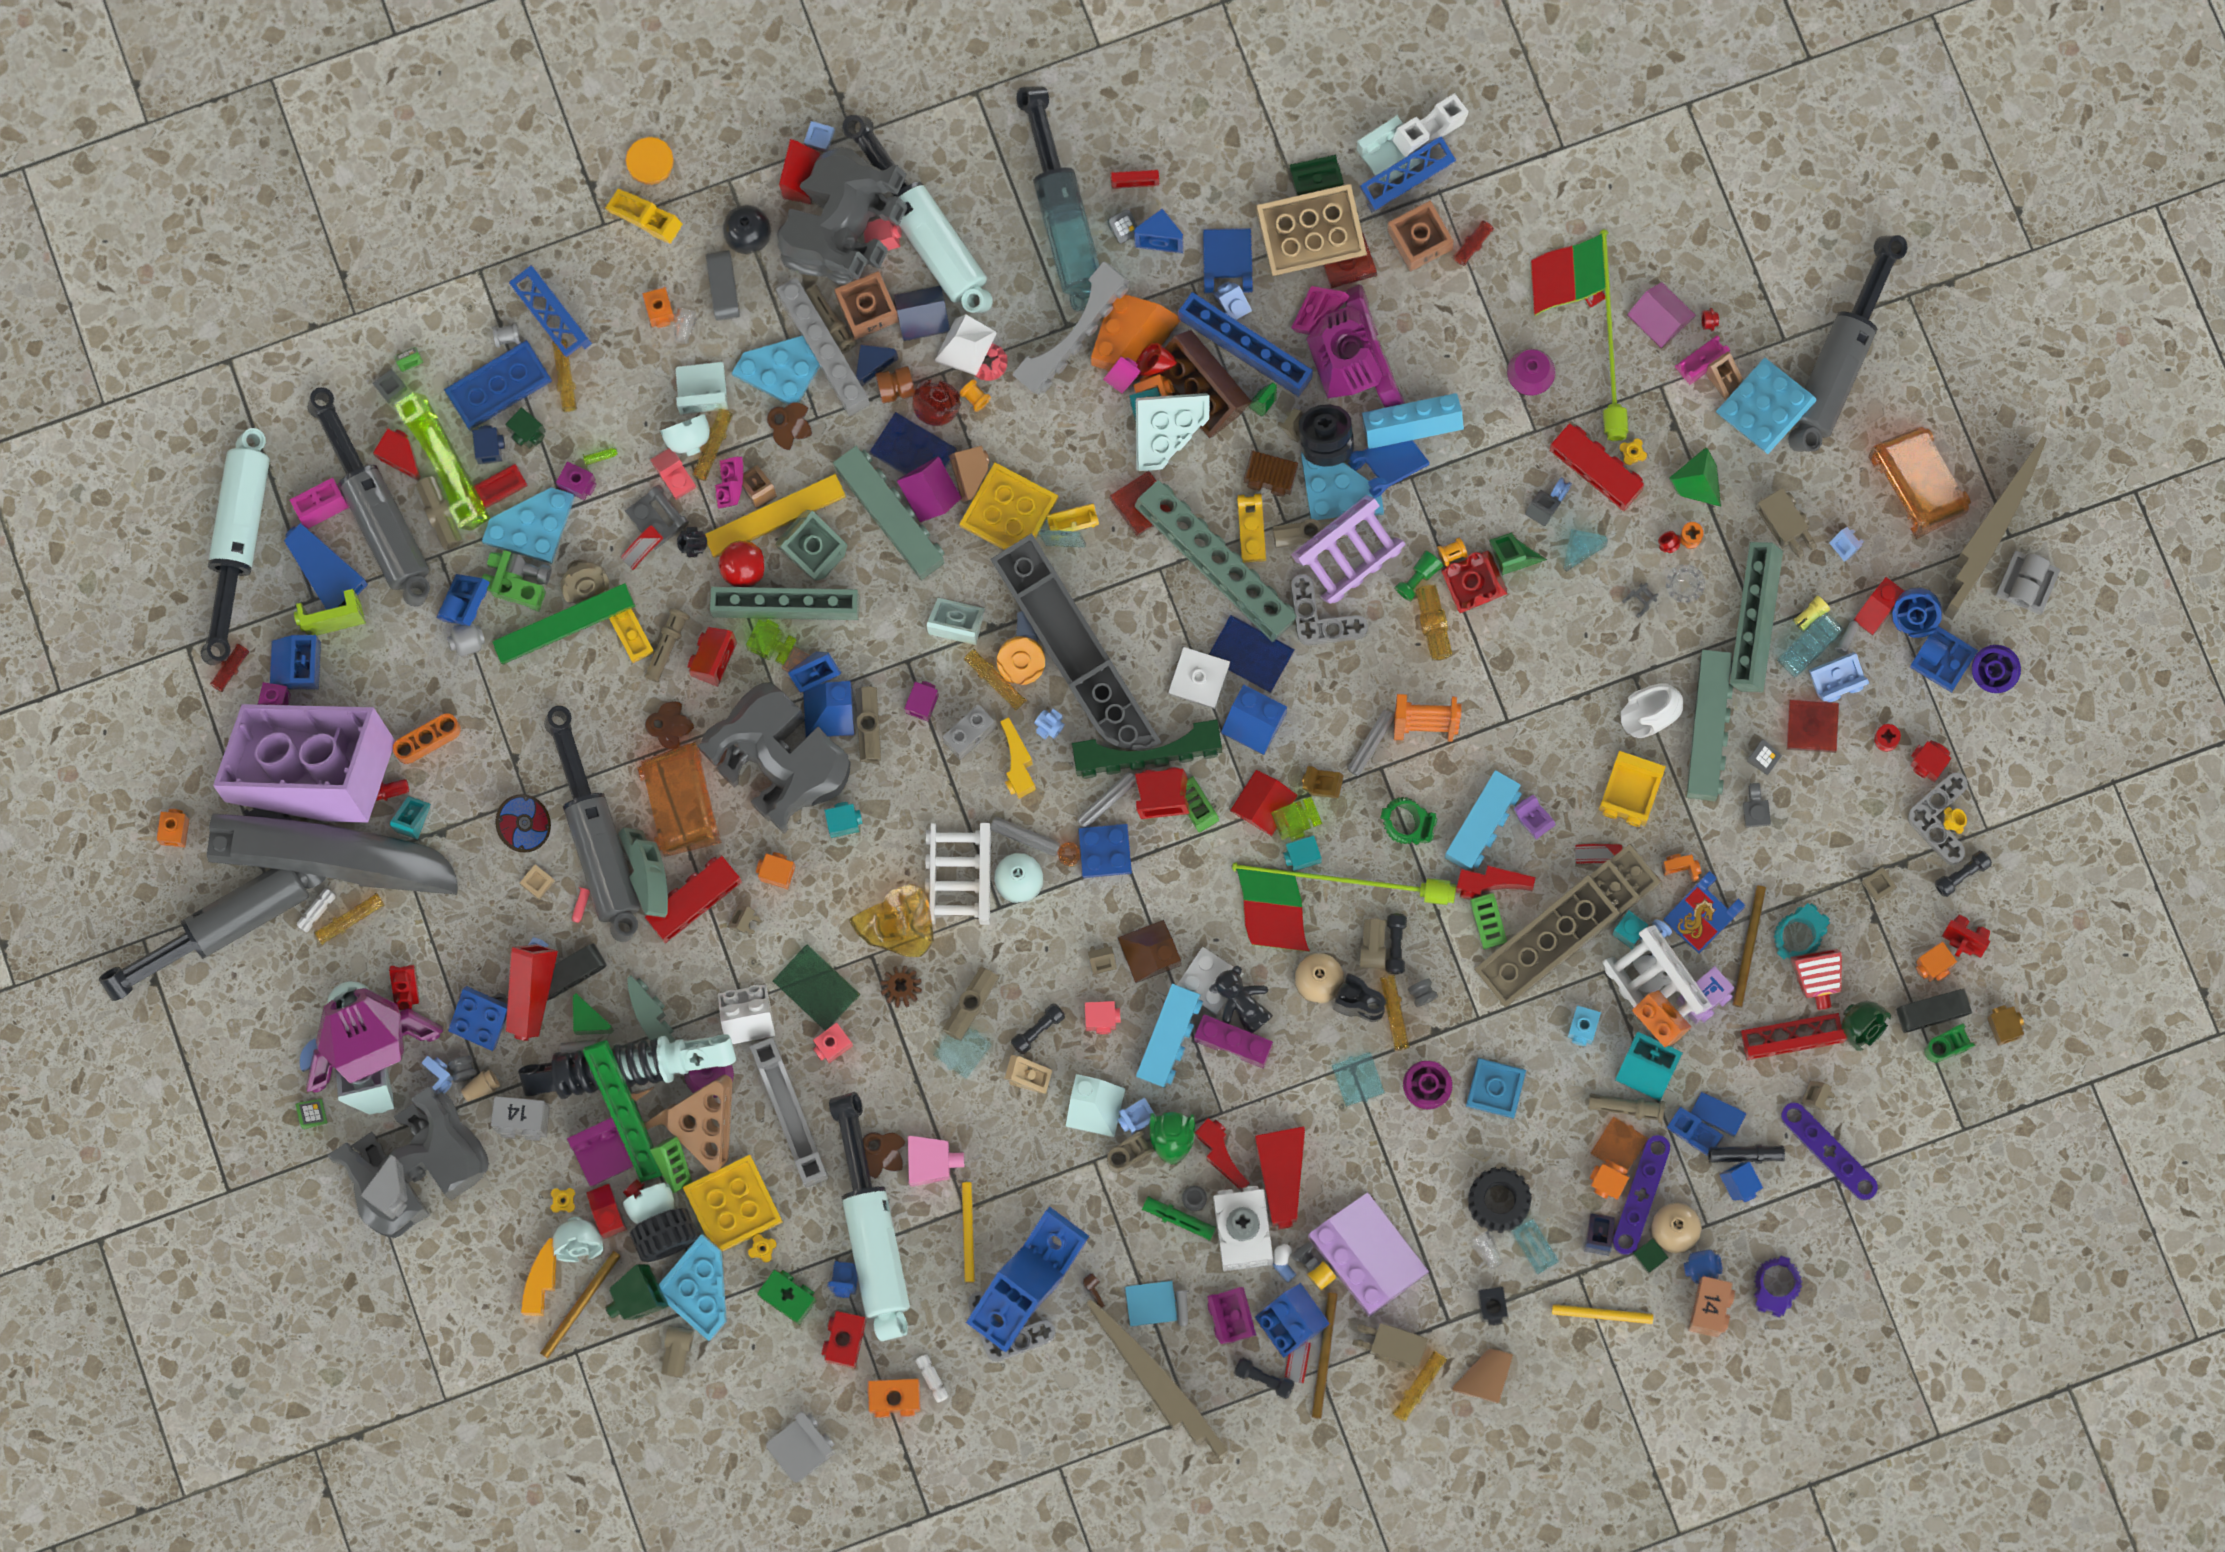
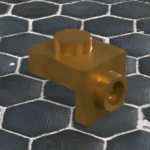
M1307 766L1306 773L1302 778L1303 790L1312 796L1339 799L1344 775L1340 772L1318 770L1313 766Z

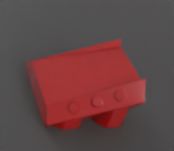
M1489 550L1483 553L1475 552L1469 555L1466 560L1452 563L1441 570L1459 613L1507 594V587Z

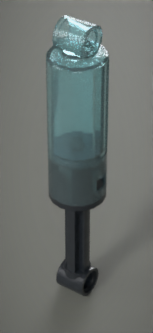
M1043 86L1021 87L1017 92L1016 101L1018 108L1025 111L1028 115L1043 173L1033 179V184L1063 293L1070 295V304L1074 311H1084L1091 292L1092 283L1089 281V278L1100 264L1075 171L1072 168H1061L1045 110L1049 105L1048 90Z

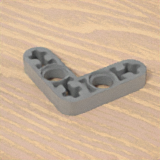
M1306 574L1294 577L1291 590L1294 611L1297 616L1295 619L1297 636L1302 644L1317 645L1358 640L1366 636L1368 623L1362 616L1355 615L1318 620L1312 579ZM1299 581H1304L1306 585H1309L1305 589L1306 597L1311 596V599L1301 598V589L1295 587L1299 585ZM1309 604L1313 611L1310 615L1303 616L1298 611L1299 606ZM1310 621L1311 632H1315V634H1312L1311 639H1307L1306 635L1301 634L1305 632V622ZM1354 622H1358L1359 626H1364V628L1360 629V633H1355V629H1348L1347 635H1343L1344 627L1342 623H1346V628L1353 627ZM1328 625H1337L1340 629L1339 634L1334 637L1329 636L1326 633Z
M1952 773L1914 805L1908 813L1910 825L1943 861L1950 865H1956L1961 862L1965 855V848L1949 830L1944 828L1943 823L1937 816L1967 789V779L1961 773ZM1951 780L1955 782L1960 780L1961 789L1954 788L1948 795L1946 790L1950 788ZM1935 794L1943 796L1944 805L1941 807L1934 806L1931 803V797ZM1915 811L1917 813L1923 812L1925 814L1923 819L1927 824L1930 822V820L1934 822L1933 824L1929 825L1926 831L1922 829L1925 827V824L1922 820H1914V817L1916 816V814L1914 813ZM1934 828L1940 829L1943 833V839L1940 841L1932 840L1929 835L1930 830ZM1948 838L1950 842L1947 845L1952 850L1955 848L1959 850L1957 853L1959 858L1955 856L1950 858L1948 856L1949 849L1946 846L1940 849L1939 846L1943 845Z
M975 1292L970 1296L968 1304L971 1314L975 1309L973 1307V1304L976 1303L975 1298H982L984 1292ZM1046 1320L1028 1325L1020 1332V1334L1028 1338V1344L1024 1348H1017L1013 1343L1011 1348L1014 1352L1009 1353V1350L1007 1352L1002 1350L1000 1357L990 1353L994 1349V1343L980 1333L979 1335L989 1359L994 1362H1001L1052 1342L1056 1331L1053 1324ZM1041 1326L1051 1329L1047 1339H1044L1043 1336L1035 1337L1037 1343L1032 1344L1029 1330L1033 1329V1334L1040 1332Z

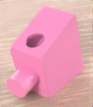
M908 1136L910 1187L949 1180L950 1168L964 1167V1152L950 1153L948 1141Z

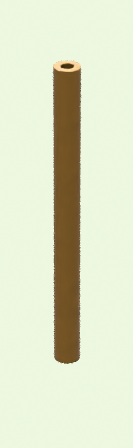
M1760 885L1756 886L1733 1000V1006L1735 1007L1743 1006L1766 887Z
M612 1251L540 1352L541 1355L547 1359L550 1357L621 1256L618 1253Z
M1328 1293L1325 1317L1330 1324L1323 1329L1312 1409V1418L1316 1419L1322 1418L1338 1297L1336 1293Z

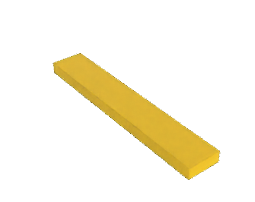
M836 474L706 533L707 545L713 557L716 558L732 542L740 540L750 542L795 521L806 510L815 512L845 498L846 495Z

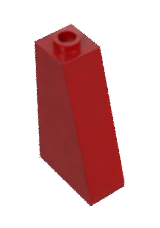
M538 944L512 947L506 1032L515 1034L514 1038L518 1040L529 1041V1038L539 1037L558 954L557 950Z
M1304 1126L1255 1136L1272 1227L1278 1226V1229L1291 1228L1293 1223L1297 1222L1305 1138Z

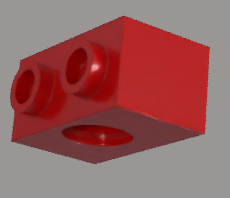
M836 1311L835 1317L830 1316L827 1331H831L829 1341H824L821 1355L825 1356L824 1360L826 1363L856 1369L867 1322L865 1317ZM841 1333L850 1335V1341L845 1346L837 1344V1337Z

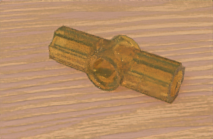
M1436 585L1421 586L1415 589L1421 613L1419 617L1423 635L1427 638L1432 661L1444 660L1453 655L1447 633L1448 624L1445 611L1441 608Z

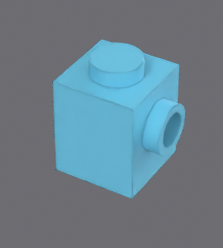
M1577 1005L1567 1038L1572 1039V1043L1576 1045H1591L1601 1012Z

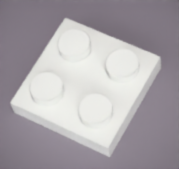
M1202 947L1177 986L1200 994V1000L1203 1001L1202 1007L1217 1016L1226 1003L1227 998H1224L1219 993H1211L1209 988L1215 983L1220 973L1231 970L1233 966Z

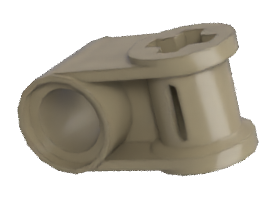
M1142 1130L1131 1135L1124 1142L1109 1151L1107 1165L1112 1172H1124L1155 1153L1154 1148H1150L1144 1139ZM1120 1154L1125 1158V1163L1120 1166L1114 1165L1111 1158L1114 1155Z

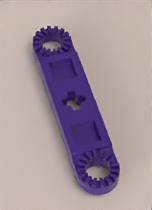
M1790 1103L1784 1107L1781 1119L1785 1126L1856 1198L1864 1201L1872 1199L1878 1190L1876 1180L1801 1104ZM1791 1109H1797L1801 1114L1800 1121H1789L1787 1112ZM1833 1146L1835 1148L1833 1152L1835 1157L1828 1156L1826 1158L1823 1155L1825 1153L1823 1147L1830 1148ZM1868 1181L1872 1186L1871 1192L1866 1195L1860 1193L1858 1190L1859 1182Z
M1660 1135L1652 1136L1646 1142L1613 1238L1614 1249L1622 1255L1633 1253L1638 1246L1670 1153L1669 1141ZM1657 1141L1663 1143L1664 1153L1661 1155L1653 1154L1650 1148L1652 1143ZM1641 1188L1645 1189V1194L1649 1196L1648 1199L1644 1198L1642 1202L1638 1201V1196L1635 1195V1191L1639 1192ZM1622 1235L1631 1237L1633 1244L1630 1248L1624 1249L1620 1247L1618 1239Z

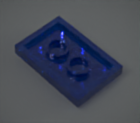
M895 412L870 450V455L906 475L939 456L946 469L950 463L949 455L956 453L957 448Z

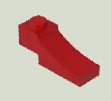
M1487 866L1485 875L1461 869L1456 893H1459L1461 898L1471 900L1480 897L1482 893L1498 889L1533 891L1536 877L1492 866Z
M1208 1118L1196 1130L1195 1137L1211 1150L1206 1156L1207 1161L1243 1192V1188L1250 1187V1182L1240 1173L1228 1154L1224 1143L1227 1138V1134L1224 1133L1226 1128L1216 1119L1212 1122Z

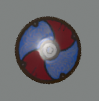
M518 794L507 798L498 808L495 818L496 831L501 841L508 848L516 852L528 853L539 849L547 841L551 830V820L546 807L538 799L530 795Z

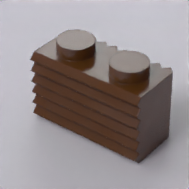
M1251 450L1244 475V483L1247 484L1248 488L1260 491L1262 488L1269 489L1271 494L1279 497H1284L1285 494L1291 495L1298 471V462Z

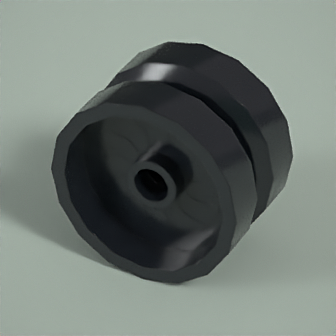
M1325 404L1310 408L1302 415L1299 421V435L1302 453L1306 460L1314 465L1328 467L1343 463L1351 456L1354 451V435L1352 432V420L1346 410L1340 406Z

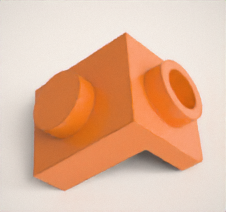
M1160 374L1145 376L1140 379L1139 383L1133 385L1136 393L1153 388H1158L1161 396H1173L1172 393H1174V387L1170 379Z
M1674 854L1666 857L1667 861H1663L1662 869L1664 876L1688 870L1692 883L1698 881L1701 868L1699 861H1694L1692 854L1683 857L1680 854Z

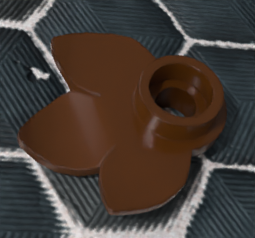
M794 402L785 408L778 406L769 411L767 422L773 429V439L783 449L791 450L794 438L805 439L812 435L811 426L803 418L808 412L807 406ZM778 415H783L784 420L782 423L776 422Z
M677 701L663 704L659 708L658 713L649 715L645 721L646 731L651 736L657 737L660 744L667 749H679V737L690 733L694 729L692 721L686 716L680 715L682 704ZM654 721H660L662 727H655Z
M871 1132L864 1136L863 1143L872 1178L877 1179L883 1169L888 1171H901L903 1169V1160L898 1150L905 1145L906 1141L900 1135L892 1132L884 1135ZM877 1141L879 1143L878 1148L871 1149L869 1147L870 1142Z

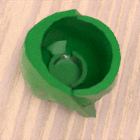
M1167 1112L1160 1116H1155L1154 1113H1151L1150 1139L1155 1152L1167 1164L1174 1165L1179 1163L1189 1153L1194 1142V1114L1186 1117L1178 1112Z

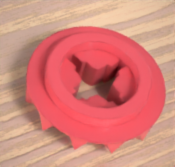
M993 343L987 352V356L990 359H995L992 361V370H990L987 364H981L975 375L984 381H992L1001 377L1006 371L1008 364L1007 355L1001 346Z

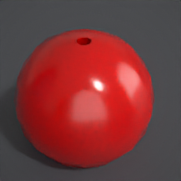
M742 540L729 544L722 551L718 560L719 572L725 582L733 587L755 586L764 575V557L760 547L752 542Z

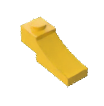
M617 188L605 207L609 213L638 226L653 237L669 244L672 243L683 225L674 214L659 209L652 202Z
M1008 717L1000 721L1011 754V768L1006 773L1008 780L1005 781V785L1011 795L1015 793L1018 799L1036 790L1035 784L1026 770L1027 767L1033 765V762Z

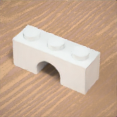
M1454 93L1436 104L1433 111L1422 120H1419L1416 116L1398 127L1392 141L1406 158L1438 137H1443L1463 125L1469 111Z

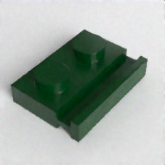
M1336 154L1289 165L1297 196L1344 186Z

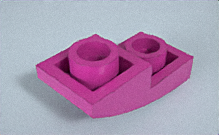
M1120 357L1103 380L1123 394L1138 376L1140 370L1137 369L1138 365L1130 358L1126 357L1124 359Z
M742 457L720 460L722 483L715 485L718 509L735 506L739 502L743 484Z

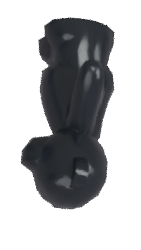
M1234 966L1231 970L1220 973L1209 990L1211 993H1219L1224 998H1227L1222 1022L1229 1024L1235 1010L1245 1031L1254 1033L1273 1017L1264 1006L1252 997V995L1268 993V987L1264 985L1243 987V981L1240 977L1242 969L1240 966Z

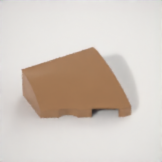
M1488 1349L1453 1386L1452 1391L1499 1404L1513 1354Z

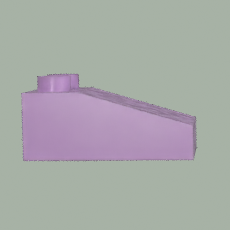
M242 704L213 786L224 802L320 821L368 823L395 740L374 707Z

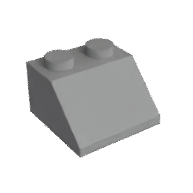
M391 1155L361 1196L392 1220L395 1216L399 1217L407 1207L405 1202L408 1199L403 1165Z

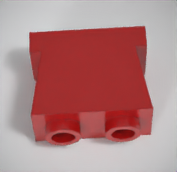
M1169 767L1163 771L1144 770L1142 773L1135 774L1141 799L1136 801V810L1141 819L1189 814V804L1185 797L1188 777L1183 768Z

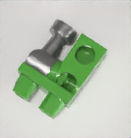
M505 550L503 554L491 552L487 565L497 569L495 576L482 575L483 579L490 582L487 591L491 592L495 598L517 603L540 612L546 591L542 585L525 581L523 578L524 575L537 577L538 583L547 585L551 577L552 567L542 564L538 568L526 563L521 556L511 554V552Z

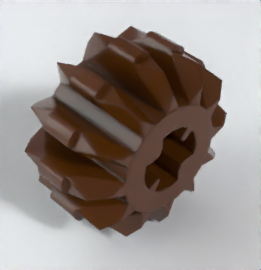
M895 966L893 967L895 973L893 976L889 972L885 973L889 981L881 980V986L886 987L881 991L882 996L889 995L886 999L888 1004L895 1000V1007L899 1008L901 1001H904V1005L907 1008L910 1006L908 999H911L913 1002L918 1001L914 993H922V989L916 987L922 981L921 978H915L917 974L915 970H912L907 975V966H903L902 973H899L898 968ZM900 982L902 985L905 982L906 990L902 992L900 989V992H898L896 984Z

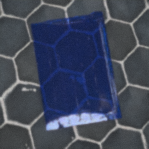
M1230 615L1209 655L1230 661L1229 671L1271 693L1295 649L1277 639L1272 642L1260 630Z

